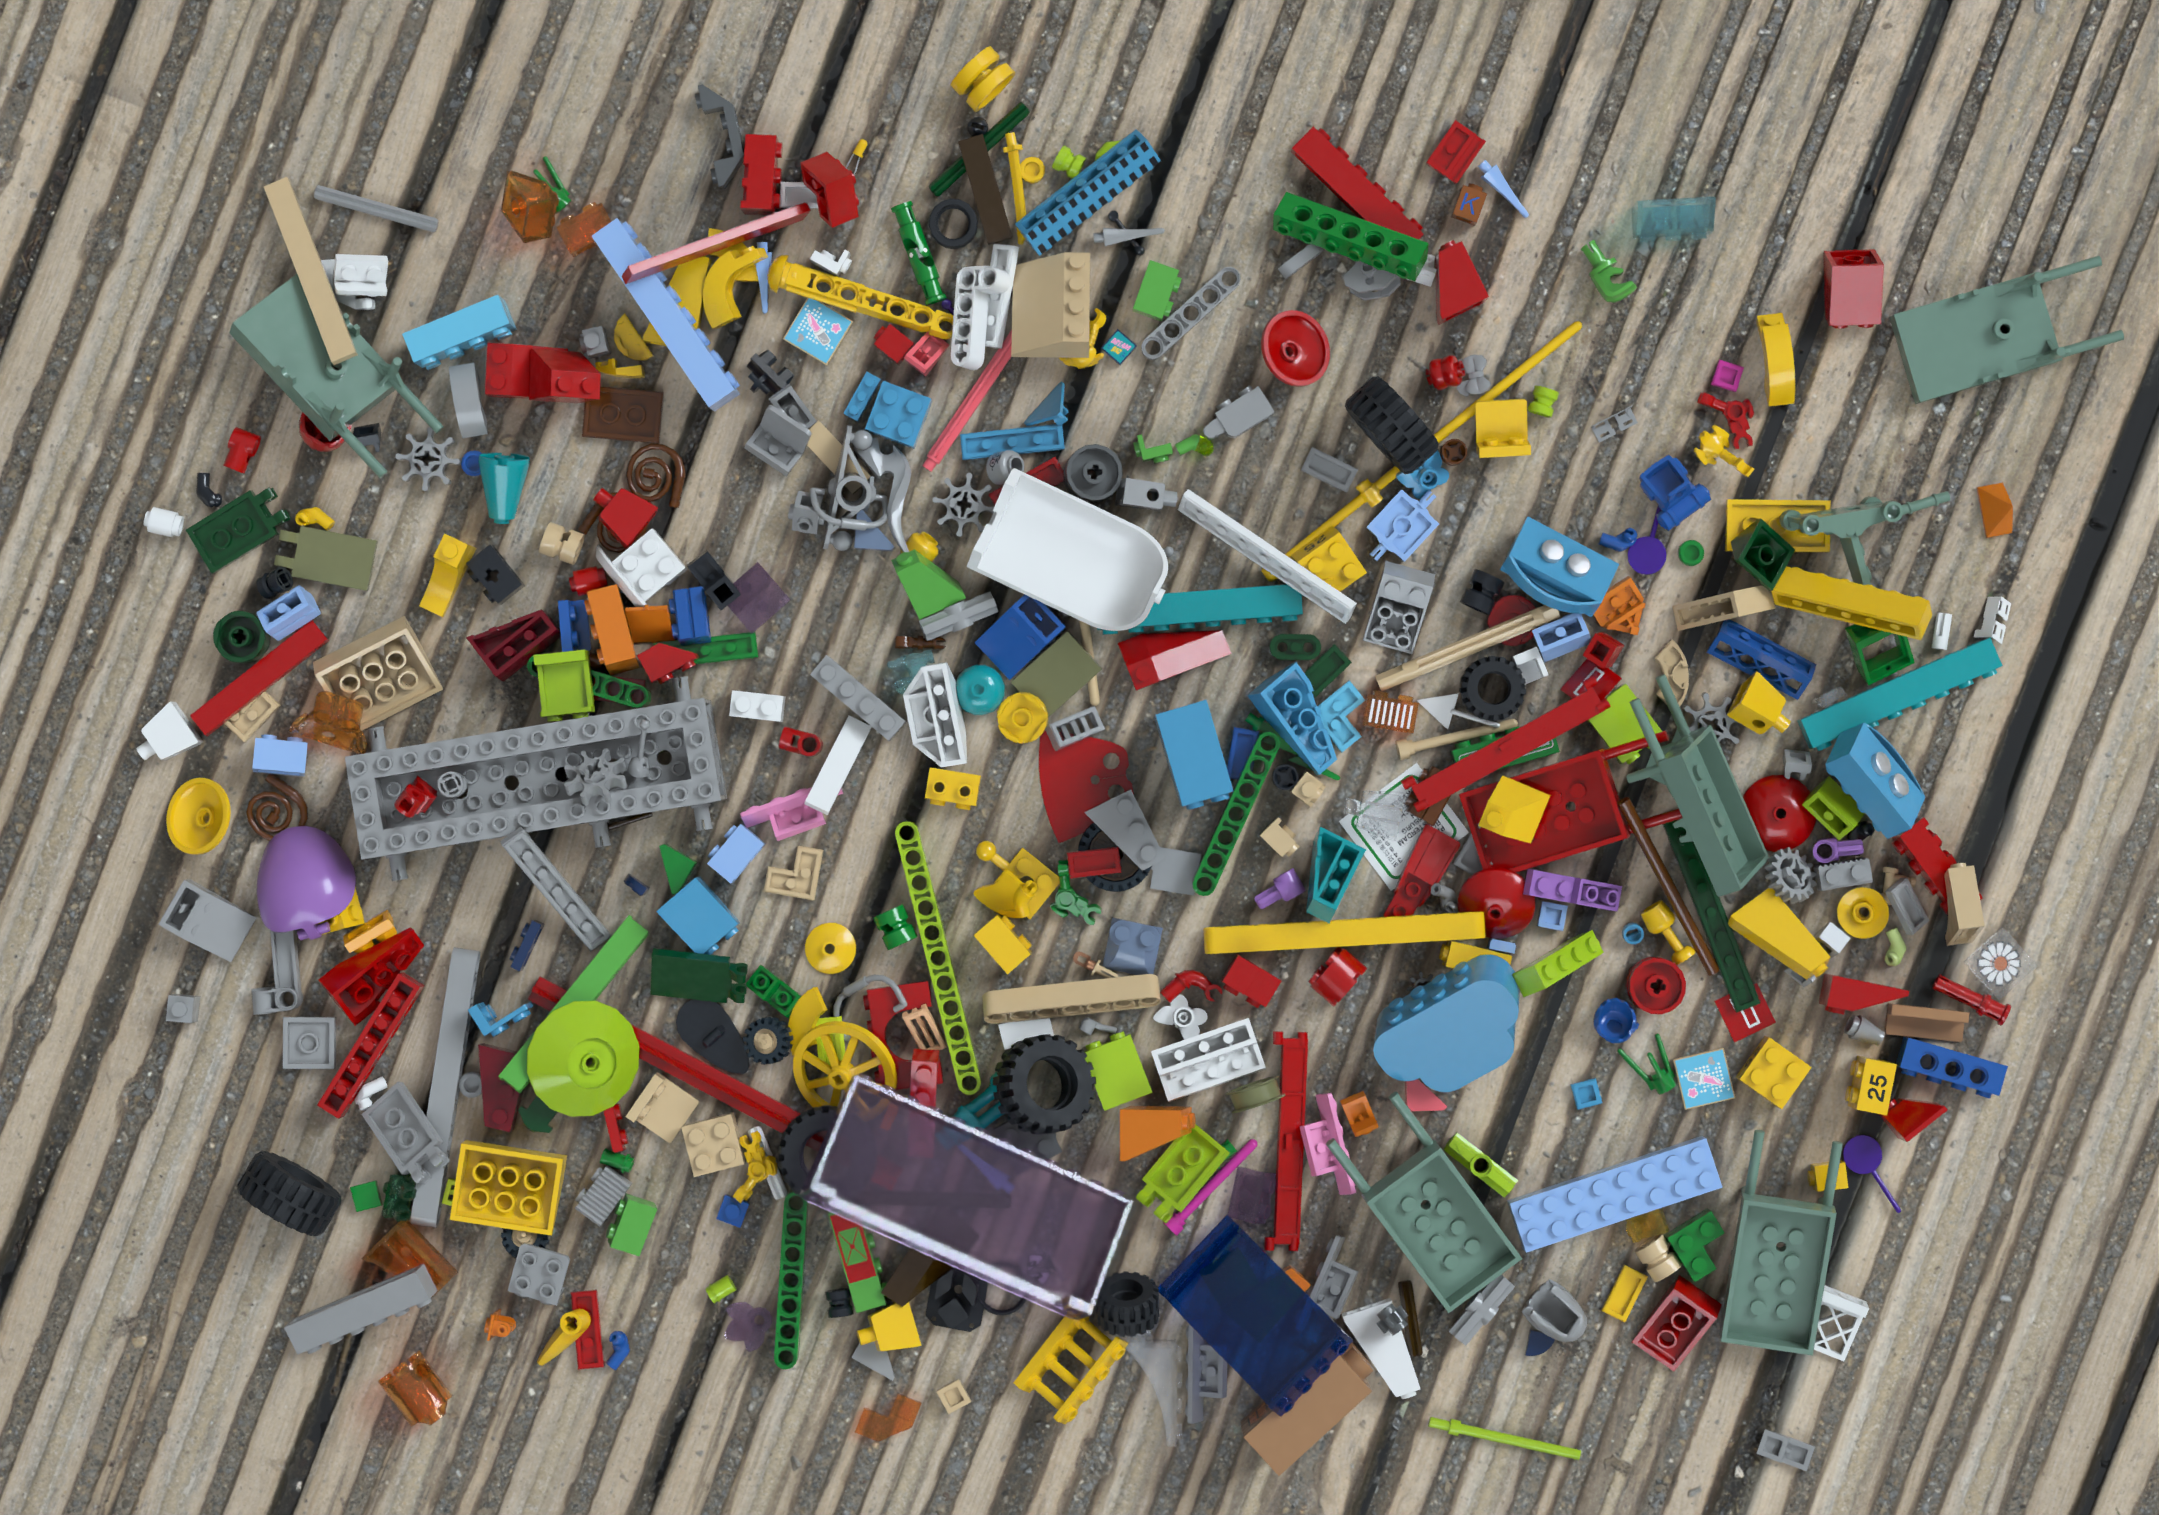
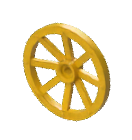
M826 1022L811 1029L796 1047L793 1057L794 1078L803 1097L813 1108L823 1105L838 1107L842 1090H844L859 1109V1111L853 1112L859 1115L863 1121H868L878 1116L891 1102L897 1086L896 1067L886 1046L867 1029L849 1022ZM831 1033L851 1036L842 1061H839L829 1035ZM818 1037H821L830 1065L807 1051L810 1043ZM860 1040L870 1047L877 1057L853 1066L851 1060ZM805 1060L828 1076L808 1080L805 1071ZM882 1064L885 1074V1085L857 1078V1075ZM831 1085L833 1092L830 1104L822 1099L815 1092L814 1088ZM853 1086L883 1094L882 1098L877 1104L869 1108Z

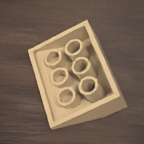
M1064 252L1017 264L1013 281L1011 357L1089 358L1090 253Z
M405 616L313 662L314 675L352 736L443 690L425 651Z

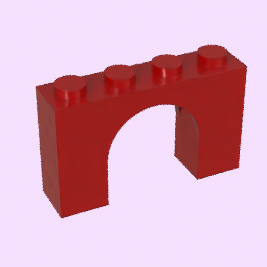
M929 980L897 985L907 1002V1006L897 1013L914 1008L919 1009L924 1004L927 1007L933 1006ZM890 986L868 989L867 995H863L865 1011L870 1010L871 1020L867 1021V1029L886 1046L893 1058L897 1072L896 1090L908 1089L911 1084L912 1060H905L896 1056L886 1042L887 1025L890 1019L897 1014L894 1012L893 1007L900 1002ZM871 1049L872 1058L877 1057V1055ZM939 1056L937 1084H942L944 1082V1078L942 1072L941 1058ZM882 1064L878 1065L879 1071L874 1072L875 1083L885 1085V1074Z

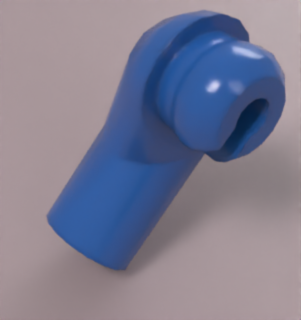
M1627 528L1616 537L1602 533L1598 544L1622 552L1636 543L1637 532L1633 528Z
M614 1331L609 1336L614 1353L606 1363L614 1370H617L630 1352L628 1338L622 1331Z

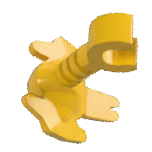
M1096 308L1094 310L1097 316L1093 321L1090 320L1089 358L1059 357V360L1065 365L1082 369L1098 364L1099 360L1104 357L1103 353L1096 354L1097 351L1094 348L1099 328L1106 322V315L1100 309Z
M1713 425V433H1708L1707 431L1700 433L1698 436L1701 442L1700 449L1694 448V452L1704 465L1708 463L1715 465L1717 461L1714 458L1720 457L1746 477H1749L1755 470L1747 465L1742 458H1737L1728 450H1724V446L1726 448L1730 446L1728 441L1730 434L1724 429Z

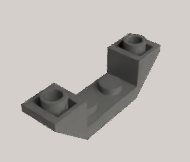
M702 84L698 85L699 93H695L698 109L702 108L705 115L724 111V114H720L723 130L728 129L730 138L726 139L725 142L728 155L733 154V157L713 161L715 168L710 169L713 184L718 183L719 188L722 190L727 188L744 162V148L734 105Z

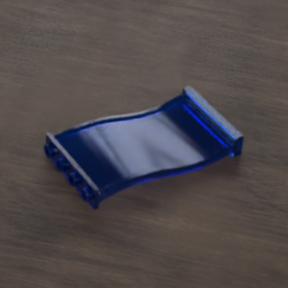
M1228 1215L1218 1223L1158 1287L1159 1293L1251 1386L1268 1407L1279 1416L1293 1408L1297 1399L1311 1389L1314 1381L1329 1370L1331 1363L1338 1356L1344 1354L1349 1348V1344L1353 1341Z

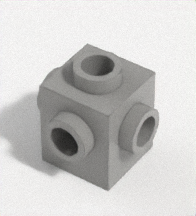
M798 491L795 504H790L788 519L792 520V530L817 535L819 524L824 525L825 520L821 519L814 511L810 493ZM817 494V501L822 509L823 495Z

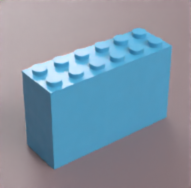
M1207 700L1156 714L1154 719L1180 806H1186V809L1191 810L1204 806L1203 800L1211 799V802H1218L1230 798L1228 793L1233 792V787Z

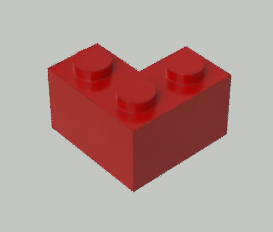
M828 152L800 162L803 183L817 197L820 218L833 228L859 217L857 208L859 206V199L854 188L856 179L851 170L846 169L838 159H835Z
M1236 954L1221 979L1225 983L1223 986L1225 990L1235 996H1238L1239 992L1248 996L1245 1001L1256 1008H1259L1260 1005L1266 1007L1282 982L1279 978L1239 954Z

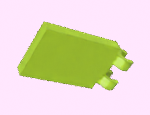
M1195 1124V1128H1192V1133L1174 1140L1142 1178L1147 1185L1137 1194L1136 1199L1147 1208L1153 1204L1155 1197L1161 1200L1162 1204L1155 1209L1153 1214L1167 1223L1171 1219L1174 1209L1180 1213L1184 1210L1230 1152Z

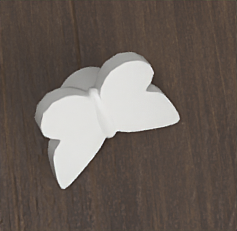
M1181 994L1170 1003V1006L1162 1007L1153 1016V1019L1158 1023L1175 1025L1176 1028H1179L1184 1040L1199 1035L1200 1029L1198 1025H1202L1208 1019L1207 1013L1203 1009H1191L1188 1006L1187 999Z

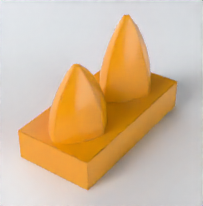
M385 910L343 936L344 946L349 953L354 952L358 954L374 946V938L378 942H382L397 934L393 924V917L389 911Z

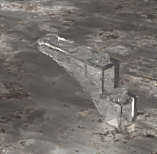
M1146 1330V1333L1142 1335L1136 1334L1133 1337H1120L1128 1342L1126 1349L1139 1363L1156 1392L1165 1424L1166 1446H1177V1439H1182V1424H1177V1414H1182V1398H1177V1388H1182V1372H1177V1362H1182V1346H1177V1340H1146V1336H1151V1330Z

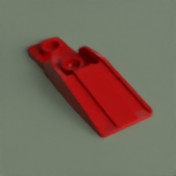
M1426 824L1405 863L1393 892L1394 896L1383 916L1413 915L1416 908L1421 907L1431 895V887L1435 883H1439L1461 845L1460 842Z

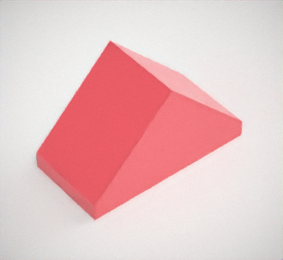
M926 332L905 355L904 360L926 377L947 350L949 344L943 339L931 336L929 332Z
M1419 1079L1405 1081V1102L1411 1111H1442L1447 1108Z

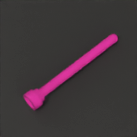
M1250 1139L1193 1197L1181 1213H1174L1167 1223L1163 1222L1176 1236L1184 1229L1183 1226L1186 1224L1184 1221L1252 1153L1258 1145L1257 1141Z

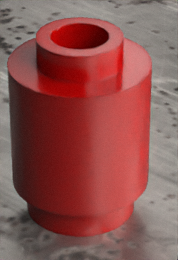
M597 566L576 570L573 571V577H569L572 592L577 591L578 596L586 595L588 591L608 586L603 567L597 568Z

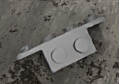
M1336 1235L1335 1239L1331 1238L1326 1247L1327 1258L1325 1262L1319 1264L1315 1274L1318 1279L1315 1286L1311 1285L1305 1297L1308 1302L1305 1309L1299 1311L1295 1323L1298 1324L1296 1330L1299 1332L1306 1331L1315 1309L1335 1319L1340 1317L1359 1272L1336 1261L1345 1241V1237L1341 1235Z
M1204 1318L1189 1320V1325L1186 1329V1336L1188 1338V1351L1186 1354V1363L1188 1365V1377L1186 1378L1188 1402L1185 1407V1413L1189 1424L1203 1421L1204 1397H1227V1346L1204 1344Z

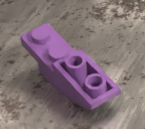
M1528 869L1523 894L1618 912L1622 886Z

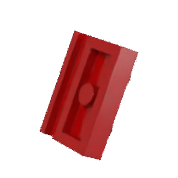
M1455 120L1426 162V165L1451 180L1454 184H1457L1486 141Z

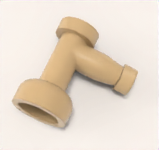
M1883 867L1885 878L1883 893L1880 894L1884 897L1887 904L1891 905L1885 891L1900 878H1908L1911 886L1915 887L1916 877L1898 875L1899 869Z

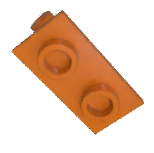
M498 1309L495 1313L491 1314L490 1318L487 1317L484 1333H488L487 1341H490L494 1336H508L516 1327L514 1318L501 1315L502 1309Z

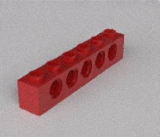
M404 972L398 973L317 1106L338 1119L346 1115L360 1089L367 1081L425 985Z

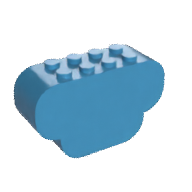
M1480 955L1468 962L1463 961L1457 964L1452 971L1446 974L1437 975L1432 982L1425 986L1414 988L1409 995L1394 999L1389 1006L1380 1012L1377 1018L1373 1049L1376 1061L1387 1075L1396 1080L1413 1081L1420 1078L1429 1088L1439 1092H1452L1502 1066L1511 1058L1514 1052L1515 1025L1519 1014L1520 989L1512 975L1515 971L1501 957Z

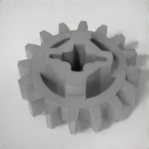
M1790 847L1776 851L1767 859L1769 864L1765 866V869L1769 871V874L1765 878L1771 880V884L1768 887L1776 889V897L1782 895L1783 902L1790 900L1791 904H1795L1808 899L1814 893L1812 888L1817 883L1812 880L1816 876V873L1810 870L1813 864H1807L1805 862L1807 856L1803 855L1800 857L1799 850L1791 851Z

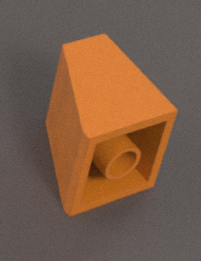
M1129 1106L1120 1109V1161L1133 1159L1192 1133V1128H1195L1196 1123L1192 1107Z

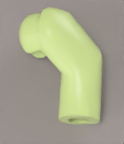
M1896 927L1885 932L1891 943L1884 958L1888 966L1900 964L1907 949Z

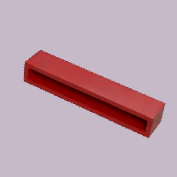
M1313 126L1291 149V153L1358 218L1419 240L1423 237L1424 234L1421 232L1423 227L1414 218L1409 220L1403 214L1405 210L1397 201H1389L1384 196L1386 191L1377 182L1372 184L1366 178L1367 172L1358 164L1354 166L1348 160L1349 155L1340 146L1335 148L1329 142L1331 137L1322 128L1317 130Z

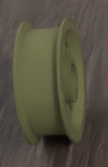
M1279 1075L1260 1079L1226 1092L1225 1095H1230L1234 1107L1231 1113L1246 1111L1284 1097L1285 1094L1280 1093L1276 1081Z

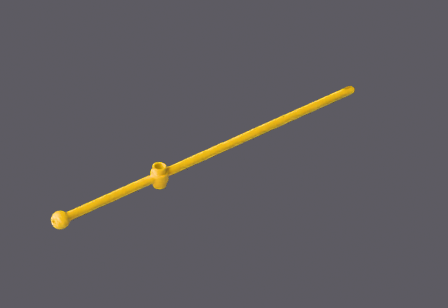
M1579 321L1572 323L1476 401L1494 400L1581 330L1582 323ZM1475 402L1434 434L1438 443L1475 415ZM1394 466L1374 483H1371L1368 478L1364 479L1355 487L1359 491L1357 497L1285 555L1292 559L1290 555L1331 526L1336 527L1364 503L1367 502L1371 508L1377 505L1383 499L1379 492L1396 478V474L1401 471ZM1264 568L1261 569L1262 574L1269 582L1278 580L1276 576Z

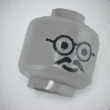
M1013 450L994 453L987 460V475L996 485H1004L1013 468L1024 472L1023 459Z

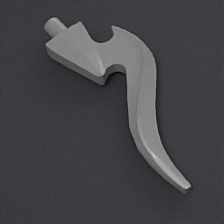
M876 437L872 439V444L868 449L858 450L855 447L853 449L855 454L877 478L880 479L885 473L893 475L894 479L887 508L888 525L893 538L902 552H909L901 527L903 503L911 478L909 462L904 454L894 445L891 454H882Z

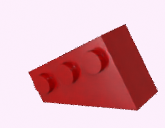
M745 135L744 178H742L743 200L740 202V208L745 215L768 216L775 213L776 209H780L781 195L776 194L777 183L781 184L782 169L777 168L778 158H782L783 143L778 142L777 135Z

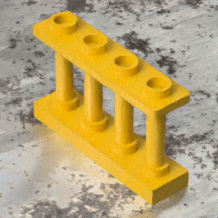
M1075 1302L1013 1382L1019 1389L1028 1393L1036 1390L1058 1410L1053 1418L1062 1424H1067V1422L1072 1421L1076 1417L1078 1408L1083 1402L1090 1399L1094 1393L1093 1389L1099 1381L1104 1380L1108 1376L1109 1368L1124 1355L1125 1348L1128 1345L1126 1340L1118 1336L1112 1341L1089 1321L1092 1311L1079 1302ZM1079 1329L1086 1331L1106 1349L1097 1361L1073 1341V1337ZM1067 1349L1090 1369L1081 1382L1057 1362V1357L1063 1350ZM1051 1369L1074 1389L1065 1402L1042 1383V1377L1047 1370Z

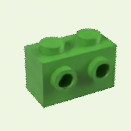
M1150 260L1133 307V312L1161 322L1164 316L1169 317L1174 303L1169 301L1172 291L1177 293L1182 278L1178 277L1179 270Z
M625 1193L624 1199H620L615 1209V1214H617L614 1224L610 1223L606 1232V1238H608L610 1247L640 1256L657 1211L655 1203Z

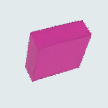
M1719 359L1711 385L1736 392L1744 367Z

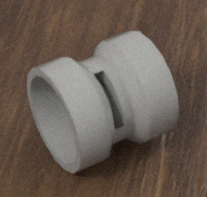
M446 772L438 780V789L446 797H459L467 789V780L459 772Z

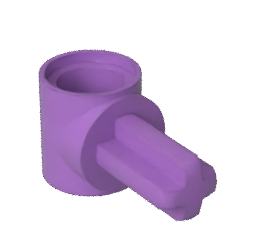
M1821 838L1813 847V856L1821 863L1839 861L1841 856L1860 855L1864 852L1861 839L1837 841V838ZM1821 844L1830 845L1832 854L1828 857L1820 856L1817 851L1818 846Z
M1294 868L1274 878V885L1256 895L1254 899L1258 907L1264 909L1282 898L1287 902L1306 891Z

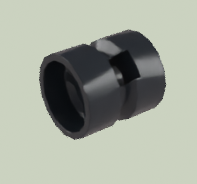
M1474 569L1469 580L1471 587L1465 589L1460 603L1478 612L1490 615L1496 603L1493 598L1494 596H1499L1505 582L1486 572Z

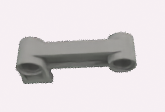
M270 930L275 988L251 989L253 1015L289 1011L301 1006L303 993L301 991L296 930L287 932H274ZM286 992H290L294 996L292 1005L286 1004L284 1000Z

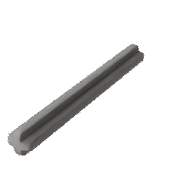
M320 185L316 187L314 192V198L317 200L430 232H436L439 220L430 216Z

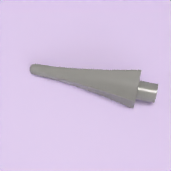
M1103 228V232L1093 233L1094 243H1104L1105 246L1135 238L1163 234L1165 230L1164 228Z

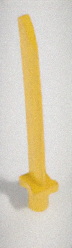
M1015 132L1005 134L1007 147H1003V152L1008 153L1017 223L1026 216L1018 153L1023 148L1022 145L1017 144ZM1017 228L1018 244L1023 245L1025 238Z

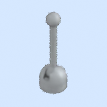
M641 720L639 723L641 735L638 756L633 757L628 766V773L637 778H643L649 774V761L643 756L646 730L650 726L648 720Z

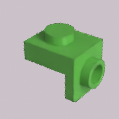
M1142 434L1137 435V442H1133L1136 457H1142L1143 462L1153 460L1154 464L1168 461V456L1173 455L1171 443L1145 449Z

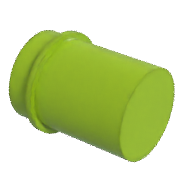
M728 1275L713 1284H709L705 1288L714 1304L737 1290Z

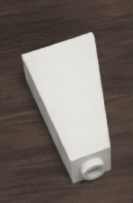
M1391 1298L1342 1313L1345 1324L1396 1397L1401 1396L1402 1399L1415 1396L1416 1391L1420 1390V1386L1402 1331L1393 1336L1389 1331L1384 1334L1376 1324L1380 1321L1377 1314L1392 1303Z

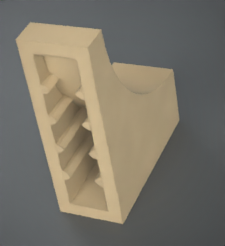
M1763 585L1672 607L1677 629L1681 631L1775 609L1772 592Z
M1957 863L1951 865L1944 874L1948 902V926L1945 935L1947 946L1972 943L1985 927L1974 865L1966 866V863Z

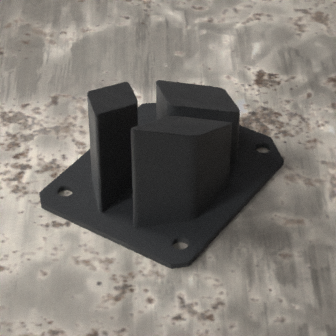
M961 1260L931 1284L925 1315L933 1325L971 1332L981 1326L984 1307L979 1303L977 1296L979 1291L980 1298L985 1304L991 1269L988 1268L985 1271L986 1275H982L979 1282L977 1279L980 1273L988 1267V1264ZM956 1285L962 1286V1293L958 1294L955 1292L954 1288ZM933 1316L936 1317V1321H932ZM971 1323L974 1324V1327H973V1328H970V1327H969V1325H970Z

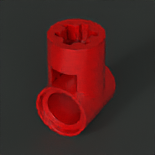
M235 427L228 442L230 450L223 466L245 474L250 457L253 458L257 453L261 436Z
M784 727L779 741V749L814 757L821 753L823 742L815 734ZM795 735L800 736L797 747L793 746ZM808 738H814L817 743V747L813 752H807L804 748V742Z

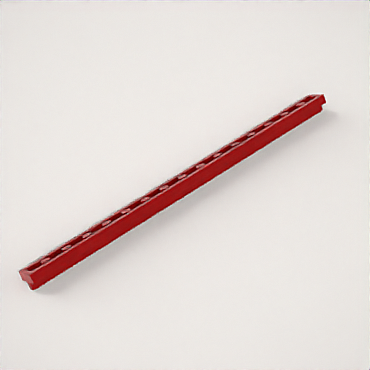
M540 976L535 986H533L528 1000L552 1011L568 990ZM631 1024L639 1043V1058L781 1133H784L788 1125L801 1114L795 1109ZM821 1131L814 1134L806 1143L807 1147L849 1168L852 1161V1149L847 1139L841 1134L834 1131ZM877 1153L876 1168L870 1180L892 1191L904 1167Z

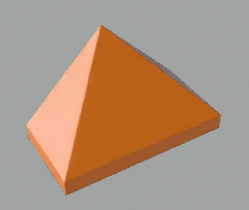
M2003 482L1977 487L1986 538L2012 533L2013 505Z

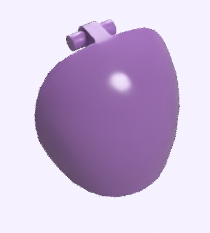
M297 826L279 832L268 842L261 859L257 877V901L262 921L271 931L287 932L301 929L297 931L300 940L319 938L322 934L330 932V926L328 922L318 923L339 915L351 902L356 885L354 867L346 853L331 836L317 828Z

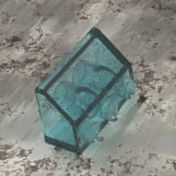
M1716 197L1637 201L1631 208L1633 238H1640V242H1654L1655 237H1665L1666 241L1681 240V236L1690 235L1692 240L1706 239L1707 235L1714 231Z

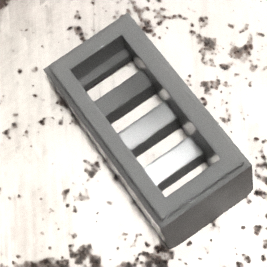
M1095 706L1051 723L1045 730L1054 750L1058 751L1105 730ZM1085 716H1089L1094 727L1093 729L1089 728ZM1078 719L1083 728V733L1080 732L1076 724V720ZM1067 724L1070 725V728L1074 734L1073 737L1070 736L1067 730ZM1058 728H1059L1060 731H1061V734H1062V736H1063V738H1064V741H1062V739H1061V737H1060V735H1059V732H1058V730H1057Z

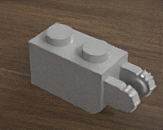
M1250 385L1238 393L1240 398L1231 402L1228 399L1216 407L1218 409L1214 414L1216 419L1211 421L1209 425L1206 424V427L1204 426V437L1212 440L1226 433L1227 437L1235 439L1274 415L1275 411L1260 387L1257 386L1253 389Z

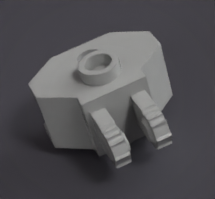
M1355 261V265L1344 275L1345 286L1350 289V293L1364 301L1389 297L1401 285L1400 277L1385 270H1378L1360 261Z

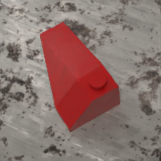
M1223 630L1140 634L1117 643L1136 691L1231 654Z
M410 927L337 964L318 981L353 1025L356 1026L376 1010L380 1004L378 1001L380 997L389 989L398 973L408 968L424 947V944Z

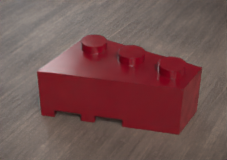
M542 609L511 620L512 622L502 626H495L483 633L466 637L496 678L504 682L526 665L533 655L540 654L561 637L559 627L549 614Z
M481 1043L478 1045L484 1125L511 1132L515 1127L523 1091L518 1093L505 1081H501L498 1076L518 1051Z

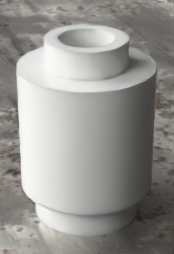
M156 507L146 512L144 526H147L148 532L168 537L181 535L184 516H179L178 512Z

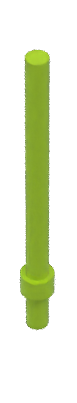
M1430 1417L1428 1427L1448 1431V1434L1455 1436L1463 1434L1579 1460L1581 1456V1450L1465 1425L1455 1419L1447 1421Z

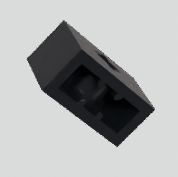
M491 544L466 563L470 568L467 573L475 583L480 581L486 588L483 593L491 603L496 601L502 605L525 587V584ZM491 570L499 572L497 574V582L488 580L491 577L489 573Z

